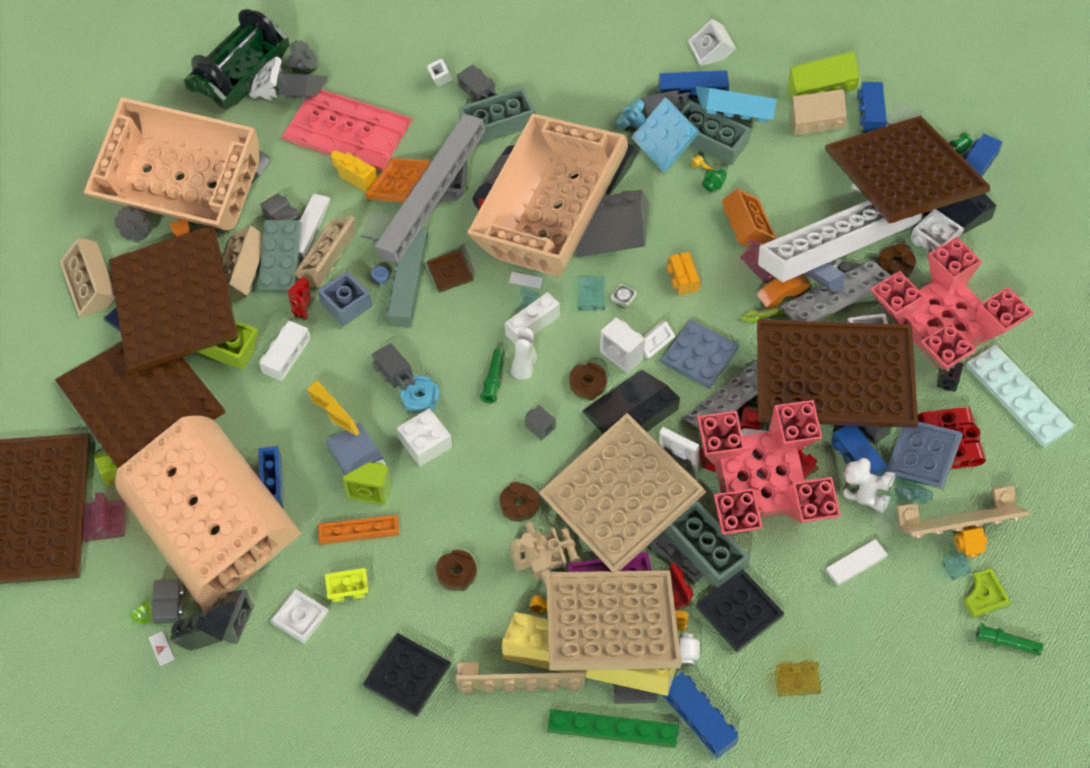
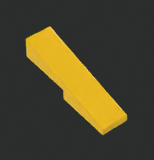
M318 380L306 389L312 402L326 410L331 422L355 436L360 433L354 420Z

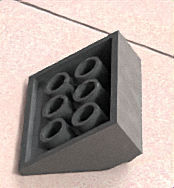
M642 189L603 196L576 248L577 258L646 246L649 201Z

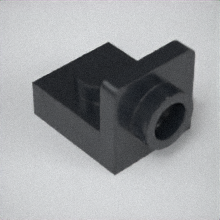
M956 363L954 369L950 368L948 376L941 374L937 387L945 391L956 392L964 363Z

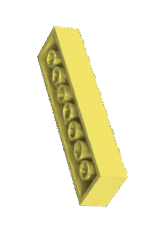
M515 612L502 641L503 659L549 669L548 619ZM676 668L553 671L562 673L585 672V678L668 696Z

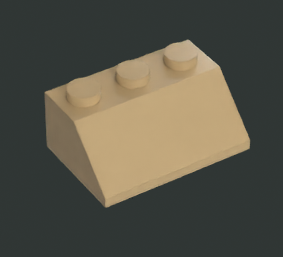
M844 89L792 97L789 123L793 135L844 128L847 117Z

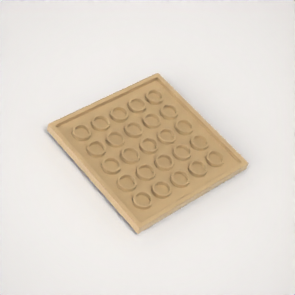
M628 413L539 492L545 501L613 573L620 571L706 493L705 489Z
M612 571L546 572L549 670L681 668L670 571H616L614 573Z

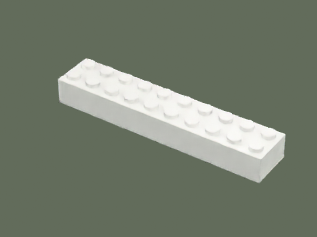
M868 200L761 245L759 248L758 265L781 282H785L920 223L922 214L889 224Z

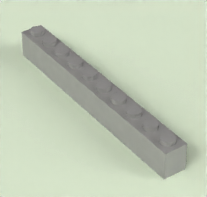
M464 114L461 120L457 122L456 127L449 134L444 145L440 147L436 157L432 159L417 185L413 187L409 197L405 199L390 225L386 227L384 234L377 240L375 248L379 258L399 263L486 132L483 119Z

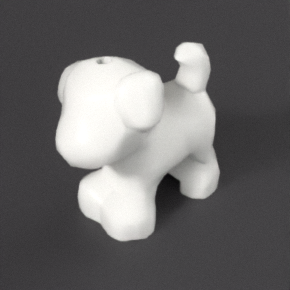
M866 458L848 463L843 471L844 479L850 485H859V489L856 493H852L848 488H845L843 491L844 497L849 500H856L862 505H869L876 511L883 513L888 507L890 496L881 495L879 497L876 493L879 489L888 491L889 486L892 487L895 473L885 472L881 477L871 474L870 462Z

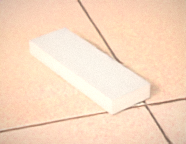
M875 539L827 567L826 572L838 587L886 559L888 554Z

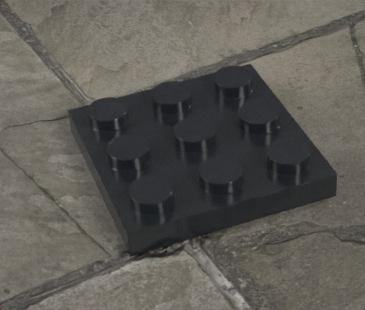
M744 569L696 604L699 612L736 652H739L783 618L785 614Z
M397 633L364 681L363 687L418 717L447 673L451 662Z

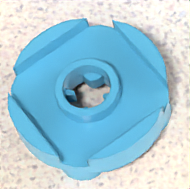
M425 376L413 377L416 384L413 386L409 385L404 391L401 389V400L405 409L416 413H422L429 408L433 411L439 401V388L437 384L435 385L432 379ZM420 391L424 394L422 397L415 396Z

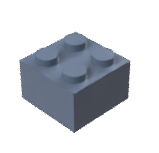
M348 271L318 290L321 305L342 327L372 307L370 293Z

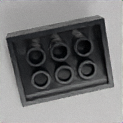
M984 193L980 196L937 208L936 210L963 227L964 231L962 234L991 220L997 205ZM933 210L925 212L924 214L928 216Z
M640 370L585 408L583 413L603 434L626 413L648 432L679 410L680 397L667 384Z

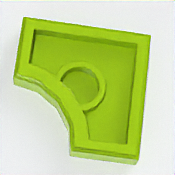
M992 568L972 575L974 583L973 592L964 598L963 602L973 619L1010 606L1011 601Z

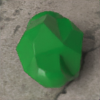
M724 169L707 171L703 177L702 186L710 193L714 190H721L726 181V171Z

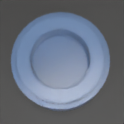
M377 266L372 269L371 279L375 284L381 285L388 282L390 275L386 267Z

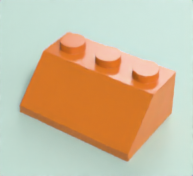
M737 188L721 201L724 206L723 210L730 220L729 224L735 231L736 240L741 245L754 247L777 239L759 198Z

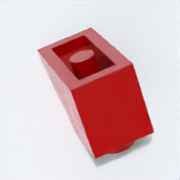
M745 403L741 430L744 428L760 430L761 422H758L757 404Z

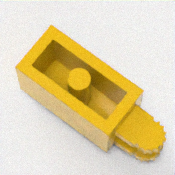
M333 151L331 153L332 165L338 169L339 177L367 192L377 179L376 168L349 152L343 154L339 151Z

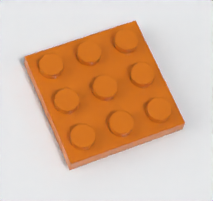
M392 158L365 193V196L368 200L404 203L405 199L411 194L413 187L421 179L423 172L429 167L431 161Z

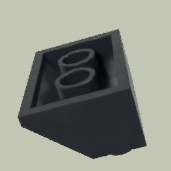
M230 601L176 621L171 628L172 634L169 641L189 651L221 642L235 602Z

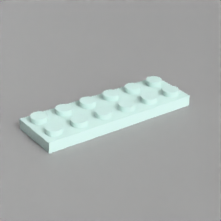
M996 344L967 362V369L1043 448L1073 430L1075 425Z

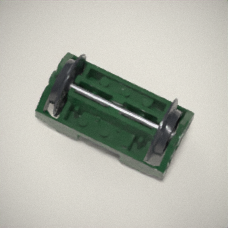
M242 9L238 14L240 25L207 57L202 55L193 56L191 59L192 72L183 79L187 90L191 92L198 91L211 98L220 108L227 110L229 107L238 104L248 94L247 83L267 62L275 57L282 59L287 48L290 46L288 36L261 12Z

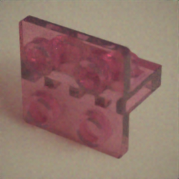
M749 239L747 243L750 247L740 258L766 283L773 275L758 265L759 248L763 244L758 240L753 241Z
M104 492L95 493V501L84 505V541L124 537V500L108 501Z

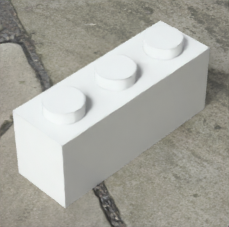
M548 292L505 322V335L514 344L517 340L518 332L523 328L530 329L533 335H535L560 316V303Z
M288 321L280 329L276 340L271 342L267 353L260 358L259 364L262 373L282 382L310 341L309 329Z

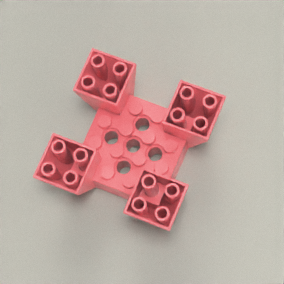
M958 237L953 238L928 254L931 275L930 284L918 290L899 271L870 290L896 324L912 325L913 342L939 370H947L976 351L975 347L981 343L1007 332L1034 314L1009 287L982 302L966 286L981 265L982 260Z
M814 400L775 405L769 432L742 436L737 411L697 416L704 453L715 465L721 493L714 494V500L722 535L760 530L763 528L761 518L785 514L800 523L841 517L832 477L804 481L798 450L822 439ZM752 453L756 454L759 457V460L755 459ZM776 470H779L782 473V476L778 475L776 473ZM757 472L762 474L763 479L757 476ZM737 475L742 476L743 479H744V482L740 481V480L738 479ZM761 492H765L768 498H764Z

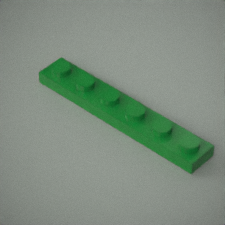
M550 709L547 732L676 748L678 724Z

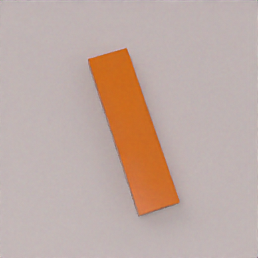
M398 515L318 524L319 545L400 536Z

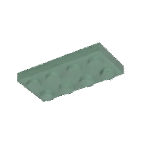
M300 220L264 221L258 288L260 292H288L297 282V276L294 272L299 265L302 222Z

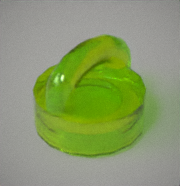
M142 602L130 617L139 624H147L152 620V609L149 608L150 606L146 602ZM145 612H147L148 617L146 619H141L140 617Z

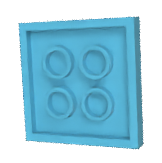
M664 98L631 138L662 171L666 172L697 137L700 131L669 99Z

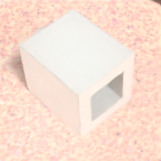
M442 58L427 65L437 87L453 80Z

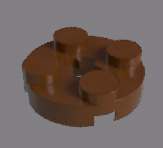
M902 243L884 248L880 252L878 266L888 274L894 275L901 271L906 277L912 274L916 264L914 254ZM899 260L901 264H898L897 262L894 263L893 261Z
M587 363V365L582 366L579 364L570 372L569 388L578 397L589 401L595 400L607 387L606 372L598 364ZM588 378H591L592 383H585L584 379L588 380Z
M512 482L502 491L499 498L503 515L511 521L522 522V520L527 518L529 520L536 515L539 509L538 492L525 483ZM522 499L525 503L515 505V500Z
M453 550L452 553L442 555L436 565L438 582L450 590H467L477 576V566L473 557L462 550ZM461 567L460 573L454 574L453 571L451 572L452 568Z

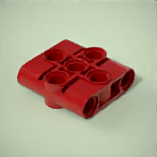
M952 408L926 411L918 414V422L959 431L963 434L956 453L958 457L954 458L951 469L976 467L986 462L979 438L981 431L975 424L970 408Z

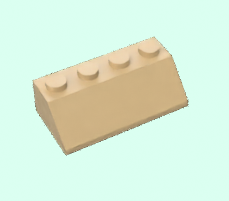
M348 216L330 220L294 272L299 279L302 276L308 279L310 288L320 287L324 283L325 277L333 270V265L342 256L345 247L351 243V238L355 234V218Z
M251 225L230 237L222 258L230 298L234 301L249 295L251 283L256 277V269L261 263L263 233Z
M78 238L59 262L78 316L84 317L107 309L115 300V294L98 243Z

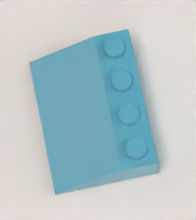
M696 86V93L701 108L707 109L706 113L717 115V111L724 112L723 116L734 117V114H738L741 119L750 120L751 117H757L756 121L766 123L767 119L773 120L777 99Z

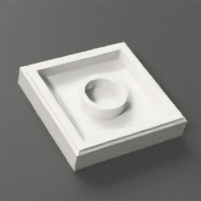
M295 589L270 622L305 644L329 613V609Z

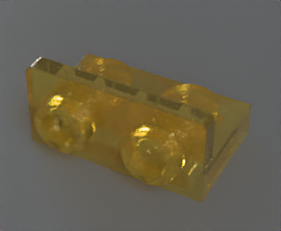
M805 660L801 663L782 662L776 665L774 673L778 697L820 694L819 662Z

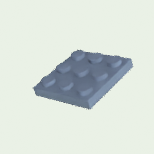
M690 319L661 359V363L711 389L738 351L739 344Z
M918 422L917 428L902 427L886 472L895 473L897 478L943 490L963 434L959 431Z

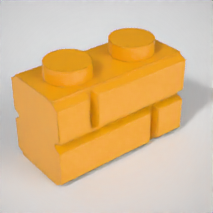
M690 252L670 255L668 257V264H666V271L668 275L671 274L672 288L677 290L678 295L699 291L701 281Z

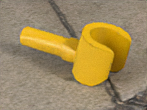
M700 155L692 159L691 166L695 169L699 166L708 171L713 169L704 163V159Z

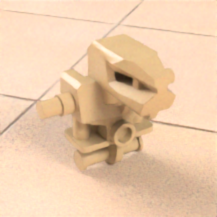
M528 522L524 525L527 532L523 533L521 539H516L509 544L510 556L515 570L521 571L532 568L533 577L535 579L542 578L545 586L546 572H551L552 569L559 567L566 570L565 553L569 554L571 563L580 560L575 550V541L571 539L568 528L560 531L564 540L560 542L555 528H551V533L542 535L539 531L536 532L532 522Z

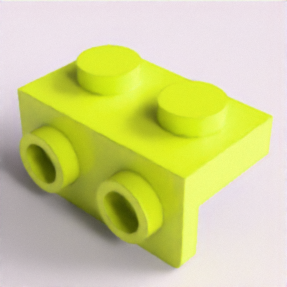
M366 568L324 574L327 599L332 598V602L344 601V596L353 595V599L364 598L365 593H369Z

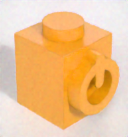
M966 526L963 530L957 531L954 534V544L958 553H963L967 557H977L979 553L986 552L987 537L982 527Z

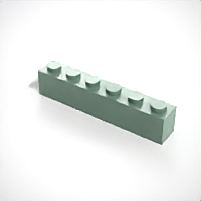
M426 227L421 228L399 263H395L396 277L392 278L393 292L389 293L390 307L386 308V318L389 319V326L412 328L428 243Z

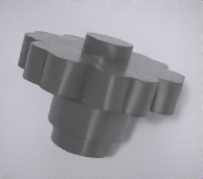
M296 40L291 43L290 50L292 52H290L291 55L287 59L290 69L293 71L301 69L305 73L315 71L318 67L317 57L314 51L309 48V45L302 40Z
M124 207L115 217V227L120 229V235L127 240L132 238L136 242L144 240L152 229L147 213L139 208Z

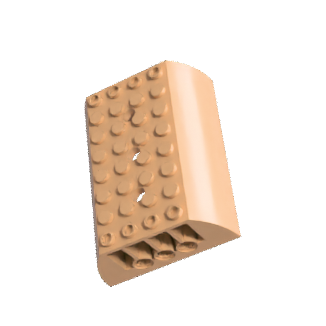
M121 97L84 194L91 198L123 206H131L132 208H139L144 211L212 226L222 230H231L237 224L259 164V144L256 131L252 127ZM152 166V170L150 172H144V169L146 167ZM185 174L182 180H176L178 175ZM212 182H217L215 188H209V185Z
M532 114L467 234L482 249L498 260L560 277L565 271L627 152L628 142L626 136ZM579 174L577 178L571 179L573 175ZM563 203L562 207L555 209L557 205ZM547 233V235H546L545 238H544V237H542V238L540 237L541 235Z
M182 417L117 470L115 485L119 495L203 611L215 606L226 596L227 592L237 588L302 534L219 425L208 417ZM193 497H198L197 503L190 506V500ZM220 526L219 532L211 535L212 528Z

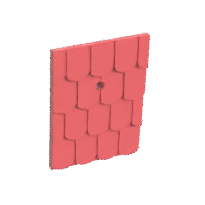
M321 89L317 96H309V100L303 102L281 139L304 148L308 147L326 155H331L333 151H339L343 154L349 152L375 167L376 171H383L413 118Z

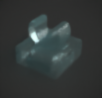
M524 287L519 292L523 299L521 305L524 309L541 297L539 293Z
M962 553L947 558L942 562L952 580L969 574L972 570Z

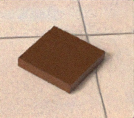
M461 249L427 261V266L439 293L474 281Z

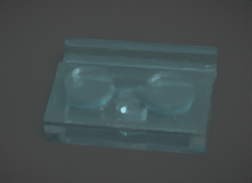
M577 276L578 311L605 310L604 276Z

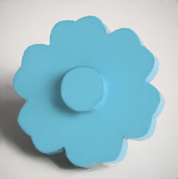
M638 98L633 100L622 110L615 124L620 129L630 125L633 129L636 128L638 130L646 120L645 115L641 112L645 103Z

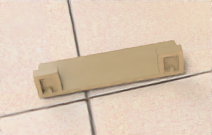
M1013 485L992 488L994 508L921 521L919 519L917 502L895 505L898 528L913 538L924 537L926 533L943 534L944 530L949 529L960 531L966 526L982 527L984 526L983 523L988 522L999 524L1003 523L1005 519L1021 520L1023 519L1022 516L1029 515V511L1016 505Z
M478 662L457 663L456 685L457 689L463 693H472L474 689H483V692H495L496 689L514 692L517 691V688H525L526 691H537L538 688L556 691L559 690V687H568V690H580L581 687H585V672L479 675Z

